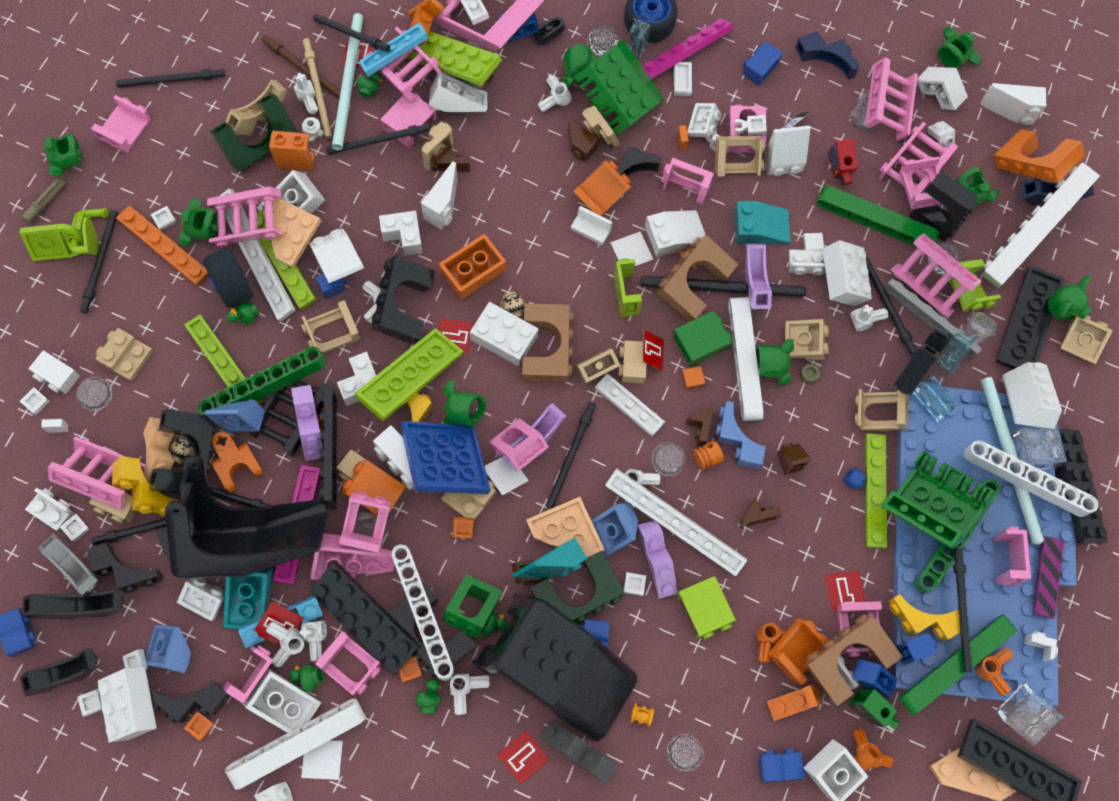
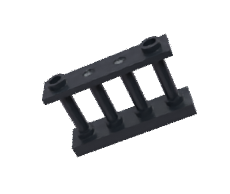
M299 380L292 385L301 387L309 384ZM324 383L317 388L311 386L316 414L323 407V404H321V392H324V386H328ZM285 387L272 393L263 408L265 413L260 430L249 431V433L255 439L259 433H262L282 443L285 453L294 457L302 444L298 422L274 410L279 400L294 407L293 397L284 393L287 388ZM271 416L293 427L294 431L291 437H285L265 427L264 425L268 418Z

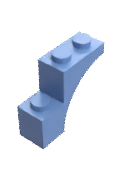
M726 401L724 406H720L718 417L721 418L720 425L717 424L715 435L718 436L717 442L737 446L735 451L737 465L759 470L763 465L766 446L751 441L742 433L734 417V402Z

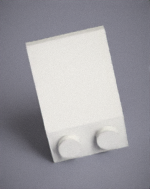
M443 72L440 75L437 73L430 88L429 105L435 110H442L444 112H486L487 92L476 89L468 83Z
M992 83L980 101V105L1014 123L1033 125L1047 106L1046 87Z
M810 126L773 130L764 154L768 175L780 176L785 173L798 174L803 172L807 162Z
M454 161L421 202L423 219L440 230L445 225L448 226L453 218L452 213L458 181L456 163Z
M292 170L276 187V189L281 190L282 198L280 199L311 214L325 201L307 175L296 170ZM262 202L257 207L259 211L265 209V202Z
M696 210L661 212L646 218L645 228L656 258L687 250L689 247L692 248L691 243L696 237L701 238L706 235Z
M344 229L333 230L329 235L317 237L309 243L328 283L364 268Z
M267 668L242 704L248 710L289 733L309 722L321 702Z

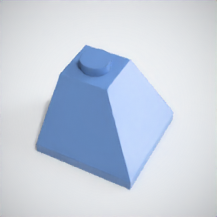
M254 400L235 402L205 411V415L226 432L259 431L265 410Z
M629 502L616 504L591 520L605 549L603 552L605 557L633 542L636 538L638 518Z
M155 624L145 656L147 666L185 673L190 664L191 651L180 628Z

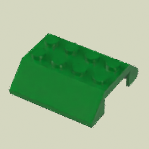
M621 40L573 76L577 83L588 77L586 81L579 85L581 89L585 88L591 81L596 87L588 91L586 96L589 98L594 93H599L589 101L599 112L609 107V109L601 114L603 118L607 117L612 111L617 117L608 122L610 127L619 122V124L612 128L615 135L632 125L663 99V96L624 40Z
M922 451L915 460V469L897 492L892 490L881 507L953 549L965 540L984 514L995 490L988 486L984 488V484L978 483L973 494L968 493L973 481L972 477L968 476L966 478V474L952 466L948 468L949 465L947 463H943L940 466L936 475L933 473L938 458H931L929 453Z

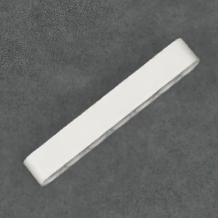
M748 297L729 298L728 310L742 421L763 420V404L750 301Z
M975 441L964 450V457L970 463L1079 517H1085L1098 508V501L1092 495L983 441ZM973 448L978 451L979 455L974 452ZM991 457L996 460L997 464L992 461ZM1010 467L1014 469L1015 473L1010 470ZM1028 476L1032 478L1033 482L1028 479Z
M397 545L392 550L393 561L434 672L440 680L447 681L454 675V668L410 550L405 545ZM400 551L407 553L406 558L403 560L396 558ZM406 570L414 571L413 577L409 579L404 578L403 574ZM415 588L421 590V594L417 598L410 596L411 591ZM422 607L428 609V614L425 617L417 615L418 610ZM429 626L434 627L436 630L432 636L424 634L425 629ZM441 646L443 648L442 653L439 656H434L431 653L433 647ZM442 665H448L450 672L442 676L439 674V668Z
M356 698L350 699L231 763L226 767L225 773L234 789H241L359 725L366 719V716Z

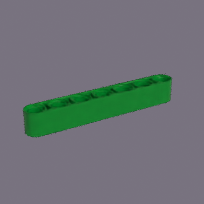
M829 185L822 187L816 201L817 206L915 247L914 241L923 233L935 243L940 234L933 227Z
M309 347L199 402L197 410L201 415L206 416L205 411L211 408L247 400L258 401L323 369L327 363L326 357L319 348Z
M989 478L982 482V484H984V488L985 486H988L989 488L995 490V493L984 514L978 520V522L970 531L965 540L959 545H957L955 548H963V546L965 545V543L967 542V540L969 539V537L971 536V534L973 533V531L975 530V528L977 527V525L979 524V522L991 506L992 502L1000 492V484L997 480ZM941 542L939 543L915 579L914 586L918 592L925 594L938 586L955 560V548L951 549ZM944 547L950 550L951 555H947L944 552ZM933 563H937L940 566V571L934 569ZM923 578L929 581V587L923 584Z
M1005 614L998 616L970 639L972 668L1017 632V629ZM960 647L899 697L900 702L912 716L919 713L966 674L963 672L962 648Z

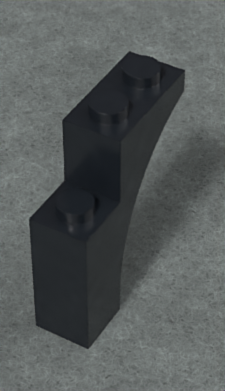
M122 590L86 593L83 595L29 594L23 597L22 618L72 620L77 617H106L121 611L124 603Z

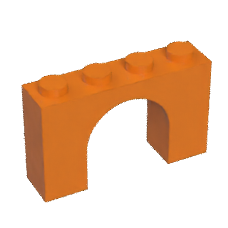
M1020 129L994 154L997 169L1055 183H1059L1085 157L1082 141L1066 138L1051 153L1042 157L1029 158L1039 147L1036 132Z

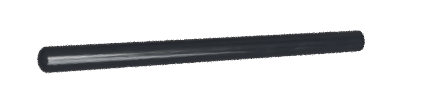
M642 275L641 287L660 288L658 285L665 277ZM687 278L690 290L749 293V285L746 282ZM769 284L772 295L804 297L806 295V288L804 286Z

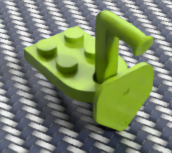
M108 208L81 210L74 215L72 226L68 224L24 227L20 229L19 233L32 261L70 258L79 254L97 255L99 240L90 218L103 217L106 219L109 211Z

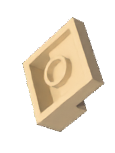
M595 106L589 107L582 112L586 119L583 122L589 132L597 135L599 139L603 137L608 145L612 144L615 149L621 145L615 133Z
M442 121L430 129V142H426L421 149L423 165L428 171L433 168V159L450 144H452V149L454 148L452 128L449 124Z
M1073 316L1065 331L1067 333L1059 349L1092 364H1096L1113 330L1109 329V325L1104 322L1097 321L1096 323L1091 321L1090 316H1086L1084 319Z
M824 319L786 321L785 340L794 339V351L790 353V359L825 360V354H829V344L825 343V337H829V326L825 324Z
M117 328L116 331H111L108 334L106 345L104 347L100 346L97 349V357L95 359L99 364L132 382L153 353V349L136 340L134 336Z
M488 480L491 490L488 494L445 493L441 501L462 517L474 518L475 521L496 495L495 485Z

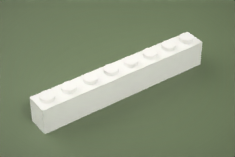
M1083 162L1078 167L1075 166L1068 173V179L1066 181L1062 179L1055 186L1058 190L1054 194L1050 192L1043 200L1045 204L1042 207L1038 205L1031 213L1032 219L1030 221L1026 219L1019 226L1021 231L1018 234L1013 233L1007 240L1009 244L1005 248L1001 246L994 254L997 256L993 262L989 260L983 267L985 271L981 275L999 289L1100 177L1099 174Z

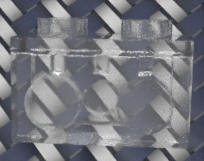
M866 90L864 95L859 98L857 106L852 109L850 119L852 127L872 132L875 126L871 128L865 126L870 90Z

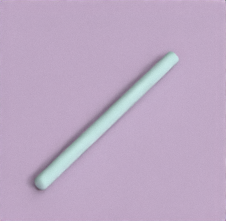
M355 13L351 29L361 33L363 16L360 13ZM351 36L349 37L332 148L335 150L343 149L360 40Z
M984 378L981 380L1002 450L1018 459L993 378ZM1010 467V470L1015 473L1014 469ZM1014 485L1031 542L1039 545L1043 543L1044 538L1028 491Z

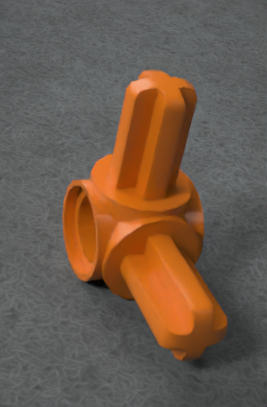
M769 622L758 627L756 630L757 642L760 643L758 661L761 663L770 662V657L767 654L772 649V645H775L786 633L775 623ZM765 629L770 631V638L766 636Z
M1007 647L995 655L989 654L975 666L976 674L980 678L985 679L986 682L990 681L1001 696L1011 691L1009 685L1000 675L1002 665L1013 658L1012 651ZM985 664L989 666L990 672L986 670Z
M862 728L853 731L858 746L854 759L863 771H868L870 768H878L879 766L888 768L893 766V757L883 755L876 745L869 743Z

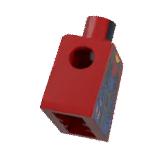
M855 139L836 141L828 151L832 174L834 178L841 177L842 185H849L853 183L852 174L858 168Z

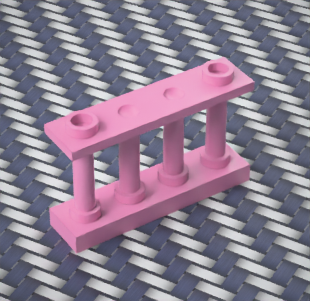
M398 27L395 28L399 35L406 31L402 32ZM415 46L379 69L410 102L415 98L411 92L413 90L412 87L432 69L439 75L442 73L438 68L440 65L433 56L429 58L418 46ZM413 51L418 54L401 71L393 73L394 69ZM422 60L427 63L408 82H402L403 78Z
M884 57L873 64L865 126L871 128L878 123H882L896 130L895 140L900 141L911 133L918 74L914 73L904 78L890 70L891 60ZM888 78L903 85L902 92L888 86ZM886 93L901 100L900 107L886 101ZM884 108L899 115L898 123L884 116Z
M923 122L919 127L915 126L910 133L911 137L889 164L887 162L884 163L879 170L881 175L878 179L881 181L887 174L904 186L901 175L892 169L896 162L903 166L904 162L908 161L902 157L904 152L908 150L921 160L930 157L912 145L916 138L939 153V156H941L937 164L939 171L952 157L958 146L952 142L947 148L935 142L922 132L926 125ZM916 171L913 174L918 176L921 182L919 184L915 183L914 187L916 193L921 194L930 184V180L925 172Z
M270 186L208 198L207 206L215 208L218 218V237L210 238L209 242L216 244L219 248L228 247V244L262 238L275 239L276 236L283 235L282 230L276 229L273 226L272 206L274 199L282 198L281 190ZM258 202H265L266 228L257 230L256 205H258ZM242 205H249L250 231L242 233L241 208ZM227 208H233L234 234L226 235L225 211Z
M923 233L914 241L913 244L916 245L917 249L903 265L897 263L891 271L897 279L903 280L935 307L940 315L949 318L955 311L951 306L965 290L972 292L982 281ZM922 253H925L931 258V261L916 278L908 270ZM937 265H940L946 273L930 289L922 282ZM951 278H955L960 282V286L944 301L937 293Z
M75 437L73 439L74 453L63 465L52 462L48 466L49 481L122 509L125 505V489L106 483L112 477V464L119 456L123 455L93 444L88 440ZM82 456L92 459L82 472L71 469ZM140 462V466L144 474L145 464ZM99 463L110 466L99 480L89 477Z

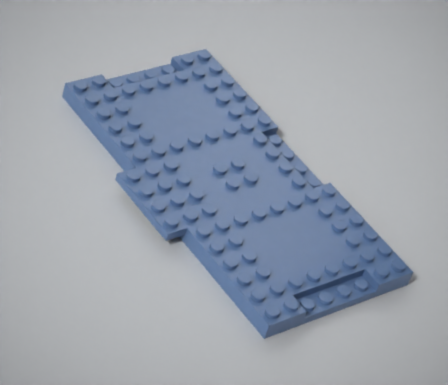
M920 382L911 396L909 395L908 430H897L896 492L915 469V460L922 451L929 453L931 458H938L933 473L936 475L940 466L943 463H947L949 465L948 468L952 466L966 474V478L968 476L972 477L973 481L968 490L970 494H973L978 483H982L986 479L992 478L999 482L1000 492L962 548L963 564H966L964 577L969 640L1002 614H1005L1017 629L1016 633L990 653L995 655L1006 647L1012 651L1013 658L1002 665V672L1000 673L1011 688L1008 694L1001 696L990 681L986 682L985 679L980 678L976 674L975 667H973L972 672L966 673L941 695L1049 707L1058 706V653L1054 660L1045 662L1042 661L1044 649L1024 644L1025 636L1033 632H1042L1046 634V637L1057 640V606L1054 619L1033 615L1041 544L1035 545L1031 542L1014 485L970 463L964 457V450L973 442L979 440L1003 451L984 391L941 387L937 383ZM997 393L1018 459L1055 477V449L1050 431L1053 429L1015 424L1007 394ZM973 448L974 452L979 455L978 451ZM991 457L992 461L997 464L996 460ZM1028 476V479L1033 482L1032 478ZM1029 492L1043 537L1047 536L1064 541L1059 586L1076 587V543L1071 513L1061 507H1055V504ZM895 516L893 598L901 594L912 607L928 614L942 615L955 610L959 612L956 574L953 572L955 560L934 590L925 594L918 592L914 586L915 579L940 542ZM1007 527H1019V530H1027L1031 579L1016 586L996 585V577L1011 570L1008 542H993L992 538L998 535L999 532L1005 531ZM944 547V552L947 555H951L950 550ZM933 563L934 569L940 571V566L937 563ZM923 578V584L929 587V581ZM893 614L892 642L895 646L926 633H929L930 637H933L937 644L936 650L938 653L904 666L900 660L892 665L891 674L897 679L894 690L908 691L961 647V635L959 633L949 640L942 642L936 638L932 631L933 627L930 625L921 632L910 636L909 633L907 634L902 629V622L898 616ZM985 664L986 670L990 672L989 666Z

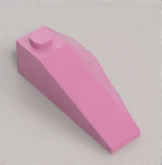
M324 533L320 551L313 553L310 579L319 580L334 561H337L353 578L356 575L365 573L373 575L392 572L395 567L392 551L380 548L379 553L342 545L339 544V535Z

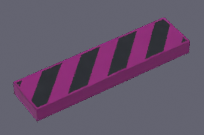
M1044 536L1040 550L1033 615L1054 619L1064 541Z

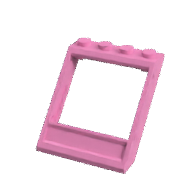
M448 0L446 2L448 6L437 15L433 22L495 53L544 0H516L485 35L449 19L451 17L450 13L461 3L460 0Z

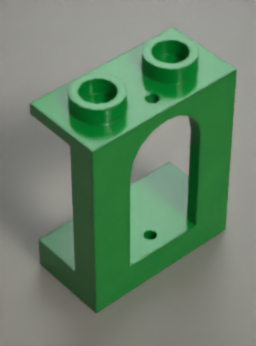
M466 574L447 606L442 621L451 627L464 631L470 636L479 638L493 609L497 607L503 591ZM467 594L484 602L479 614L473 618L465 617L460 612L459 607Z

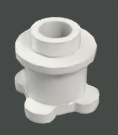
M309 117L303 121L302 132L309 134L310 142L324 135L316 118Z

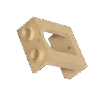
M716 136V175L721 177L725 176V173H756L758 176H761V170L764 169L762 152L765 151V142L760 136ZM748 145L755 149V157L750 162L725 163L726 146Z
M345 300L338 302L339 308L308 320H306L305 316L302 317L304 324H301L305 335L309 334L311 338L308 341L309 346L319 348L322 354L360 340L358 330ZM344 318L350 332L349 334L326 343L315 341L313 335L316 329Z
M859 389V396H856L858 414H855V424L858 425L861 431L908 430L909 394H903L899 390L898 392L864 393L862 389ZM897 403V420L871 421L866 418L865 411L871 404Z

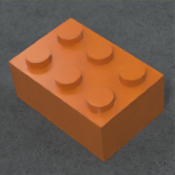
M485 234L439 263L440 274L460 300H463L507 270L506 260Z

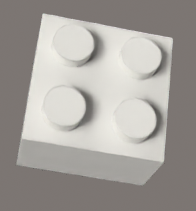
M833 739L804 767V770L831 801H844L868 778L867 774L848 750Z

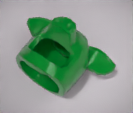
M951 27L944 28L943 36L946 40L937 50V56L946 67L958 69L968 60L974 65L982 62L981 57L974 50V36L970 32L963 34L957 33Z
M577 44L572 46L563 55L566 76L563 77V83L566 84L567 88L575 83L573 76L597 59L592 54L591 48L587 45ZM585 77L580 82L586 81L588 77Z
M72 133L56 139L49 137L44 141L45 154L50 163L48 171L50 175L60 176L63 174V170L83 163L78 141Z
M978 167L967 170L956 180L979 196L975 201L977 205L984 201L993 202L998 197L999 190H990V183L986 181L981 169Z
M193 197L188 205V209L184 210L181 214L183 230L179 235V242L183 246L190 245L192 239L209 240L210 238H215L217 234V211L201 207L202 204L198 198Z
M1085 275L1077 285L1069 284L1057 289L1050 296L1048 308L1056 319L1068 321L1073 316L1084 319L1089 315L1092 309L1088 306V295L1085 289L1091 275Z
M794 339L785 340L782 346L758 345L756 347L760 377L778 378L779 386L787 385L791 381V374L788 370L790 368V353L794 351Z
M455 381L448 382L443 389L444 394L447 396L444 406L446 417L443 424L475 426L486 411V400L478 394L464 391L455 392ZM476 399L478 401V410L476 413L470 414V407Z

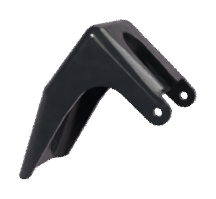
M198 455L186 457L184 461V476L180 484L181 502L170 501L165 508L171 572L175 577L181 579L244 577L320 551L328 516V507L324 501L318 499L264 507H227L217 502L209 492L204 460Z
M515 593L513 596L515 600L507 611L512 616V619L495 646L486 644L477 660L473 659L471 663L485 673L511 684L592 741L601 740L609 731L636 685L637 675L635 671L591 633L546 600Z

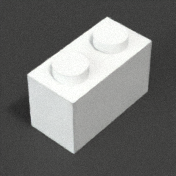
M44 350L28 368L34 373L32 376L40 383H43V381L49 384L47 387L56 393L61 391L67 394L80 377L74 369Z

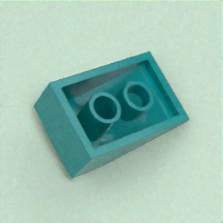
M737 201L734 209L736 244L791 243L788 209L757 201Z
M574 537L512 575L514 578H553L557 575L561 578L582 567L581 562L587 559Z
M273 567L244 577H226L223 628L238 629V627L262 618L269 607Z

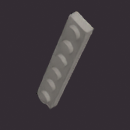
M892 278L884 288L889 296L932 330L935 328L949 337V343L970 360L982 350L976 341L969 339L959 328L951 325L945 317L937 314L930 305L923 303L916 294L904 288L901 282Z

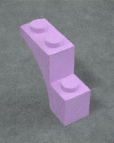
M746 244L745 281L749 285L748 298L752 309H771L772 290L767 277L765 244Z
M311 385L291 388L305 461L320 459V451L323 449Z
M552 403L531 427L540 432L547 443L566 418V415ZM523 434L517 441H515L510 446L512 448H515L528 436ZM503 455L502 459L517 471L510 460Z
M653 520L637 525L640 542L650 565L658 598L661 599L677 594L673 561L665 548L663 531L658 522Z

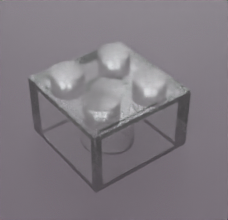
M1057 424L1055 429L1035 426L1019 428L1011 434L1019 460L1039 470L1057 468L1067 462Z
M1025 681L996 710L1006 724L1033 746L1063 718L1062 714L1053 704Z

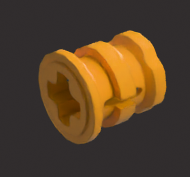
M635 702L630 716V723L638 721V724L642 725V723H645L650 727L654 708L646 709V706L643 705L639 707Z

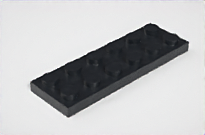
M1032 265L1027 268L995 362L1015 369L1027 362L1036 363L1038 361L1053 317L1048 308V300L1057 289L1063 287L1065 278Z
M324 386V392H321V404L324 406V411H321V423L324 426V430H321V442H323L324 449L320 451L321 461H323L324 468L320 469V477L323 480L324 487L320 488V498L327 505L328 510H337V396L333 386Z
M1061 428L1050 430L1062 480L1097 499V492L1094 489L1093 476L1088 466V456L1084 450L1083 437L1080 434V430ZM1099 505L1096 511L1085 517H1079L1071 513L1078 543L1102 544L1108 542L1106 537L1107 531L1103 525L1102 512Z
M337 561L330 564L310 590L393 676L399 673L421 646Z
M976 719L969 721L957 757L1033 801L1077 800L1082 780Z

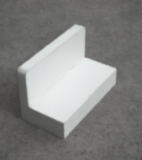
M580 206L578 215L570 230L603 246L611 232L612 221Z

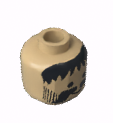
M516 292L505 294L500 302L501 308L522 319L524 317L525 303L523 296Z
M177 436L168 449L174 462L179 465L185 461L186 457L195 455L193 445L183 436Z

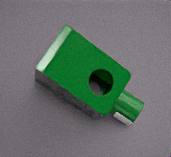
M859 688L847 704L874 726L887 727L890 731H894L899 725V721L893 717L897 710L875 689Z

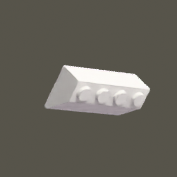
M1027 362L1003 374L1002 380L1015 424L1055 429L1062 409L1047 365L1039 362Z

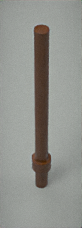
M266 35L262 37L261 40L271 47L273 52L280 54L311 77L309 67L285 50L283 45L273 41ZM318 74L320 85L340 99L341 91Z

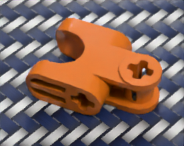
M218 432L213 436L212 444L219 458L211 461V464L229 493L236 490L233 475L238 468H249L256 477L264 474L246 442L237 447L235 441L226 432ZM225 440L226 445L222 446L221 442Z

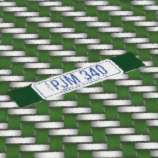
M810 112L798 114L783 128H792Z

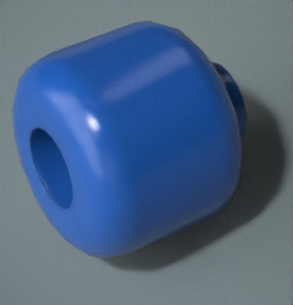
M856 467L850 469L844 476V482L852 489L862 488L865 485L866 475Z

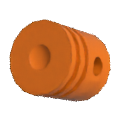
M714 440L692 451L695 462L702 471L724 461L722 450Z

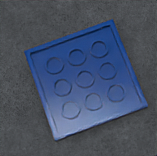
M402 421L400 427L414 491L488 494L491 491L474 426Z

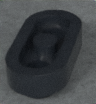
M555 17L539 27L540 32H534L535 41L539 44H546L565 30L564 20L560 17Z

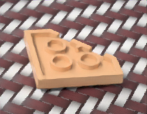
M280 198L274 199V202H272L273 226L283 231V235L271 239L275 257L278 261L294 268L322 220Z
M581 497L526 519L533 538L545 544L558 547L575 537L587 558L605 550Z
M961 746L929 765L938 782L943 786L959 789L995 801H1002L1016 792L1011 787L957 757Z

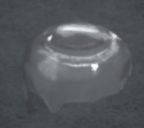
M372 512L358 513L353 533L373 537L377 515Z

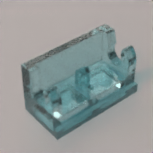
M634 18L630 29L631 42L628 47L630 50L632 48L638 50L635 57L639 60L647 47L651 25Z
M961 330L958 334L955 333L937 363L953 374L959 368L978 338L974 334L967 337L964 335L965 330Z
M934 375L913 391L937 422L959 405Z

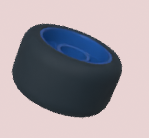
M627 0L624 22L627 30L634 38L643 42L653 43L659 42L671 34L677 18V4L675 0Z
M222 248L203 259V265L210 276L209 280L227 308L236 307L253 297L254 294L251 286L229 248Z

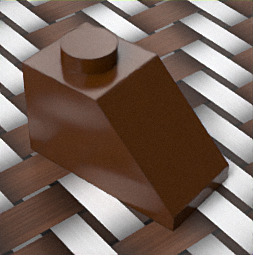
M570 119L568 134L571 153L575 158L586 162L597 150L599 138Z
M785 444L777 453L784 475L802 471L811 461L810 456L800 444Z

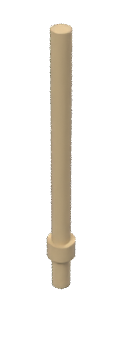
M305 38L303 39L305 61L308 62L326 139L332 137L315 65V52L312 50L310 39Z

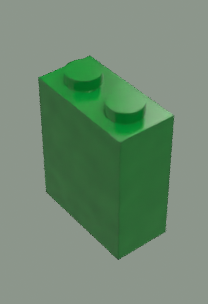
M715 311L675 328L672 335L690 367L729 349L732 344L731 334L724 329L723 321L719 315H716Z

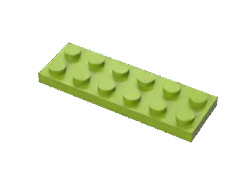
M429 31V38L421 46L417 45L429 58L433 56L440 64L438 68L441 72L480 86L484 84L502 61L498 54ZM413 51L406 59L411 61L418 54ZM422 60L419 64L425 66L427 63Z
M435 328L356 391L355 398L384 421L459 359L463 354V350Z

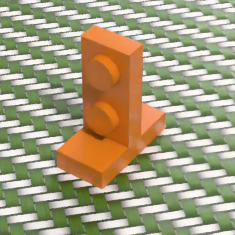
M437 0L422 1L409 10L408 16L412 19L410 28L420 23L428 35L433 18L443 12L444 6Z
M816 684L771 699L767 701L773 720L776 721L822 705L823 701Z

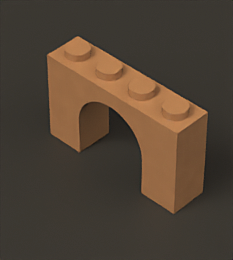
M707 235L701 238L696 237L691 243L692 248L689 251L686 250L681 255V262L675 264L670 269V276L668 278L665 277L658 286L660 288L656 292L688 322L697 319L707 306L688 287L687 272L690 266L693 264L701 265L719 281L728 278L738 265Z
M524 303V321L537 328L553 331L558 336L561 345L554 354L547 357H523L522 381L568 382V376H572V364H569V358H572L573 349L569 347V340H573V329H569V323H573V311H570V305Z
M865 614L855 620V625L841 630L839 637L835 640L830 639L822 645L824 648L818 652L810 653L806 657L807 660L803 663L831 703L836 706L854 694L838 670V658L845 647L855 643L864 645L877 663L885 669H888L903 657L874 616H866Z

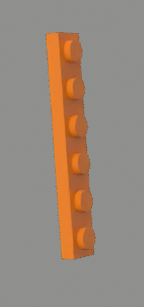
M130 205L116 217L123 226L195 286L198 287L209 276L205 267Z

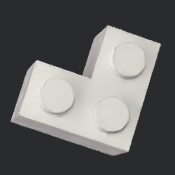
M928 67L917 78V84L921 93L936 95L941 109L956 110L968 97L957 68Z
M416 211L379 216L383 242L402 240L404 256L423 253Z
M367 352L349 358L355 376L337 382L346 406L359 402L355 398V392L376 376Z

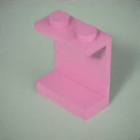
M416 93L413 94L415 98L411 102L403 95L380 119L383 130L390 133L407 129L408 126L424 125L429 118L434 121L437 119L436 110L429 103L423 101ZM411 136L397 139L408 148L414 144V139Z
M115 95L114 100L118 106L102 127L95 123L91 130L97 139L128 153L151 119L147 113L148 111L143 106H136L127 98H120Z
M1007 527L1005 531L999 532L998 535L992 538L993 542H1008L1011 570L996 577V585L1016 586L1031 579L1027 530H1019V527Z
M259 645L257 648L251 646L250 650L263 659L243 688L239 689L228 681L223 686V690L242 703L245 702L273 661L269 657L271 653Z

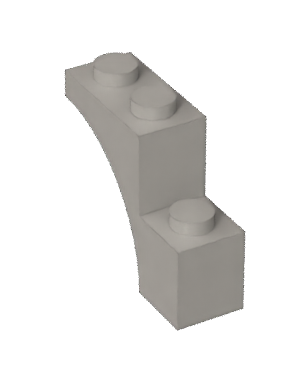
M55 533L38 547L40 552L63 573L81 595L85 592H90L96 586L98 579L91 571V568L78 558L72 549Z

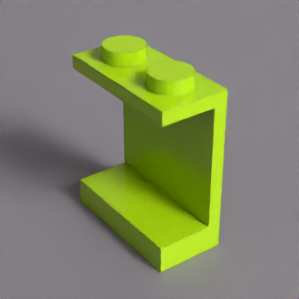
M624 258L616 261L614 282L620 317L639 315L642 303L641 294L626 296L623 282L624 278H632L635 259Z
M982 259L959 262L975 276V272L985 266ZM955 278L949 280L955 291L960 286V282ZM979 284L972 292L965 290L958 300L964 311L971 309L972 311H977L983 307L985 309L993 307L1001 296L987 297L981 284Z
M715 576L681 590L676 595L679 602H683L696 629L697 634L695 636L697 639L700 637L703 640L714 636L713 632L718 629L721 632L732 628V623L736 621Z

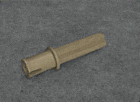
M57 177L35 202H31V206L21 215L22 219L31 224L41 212H44L45 206L64 187L66 182Z

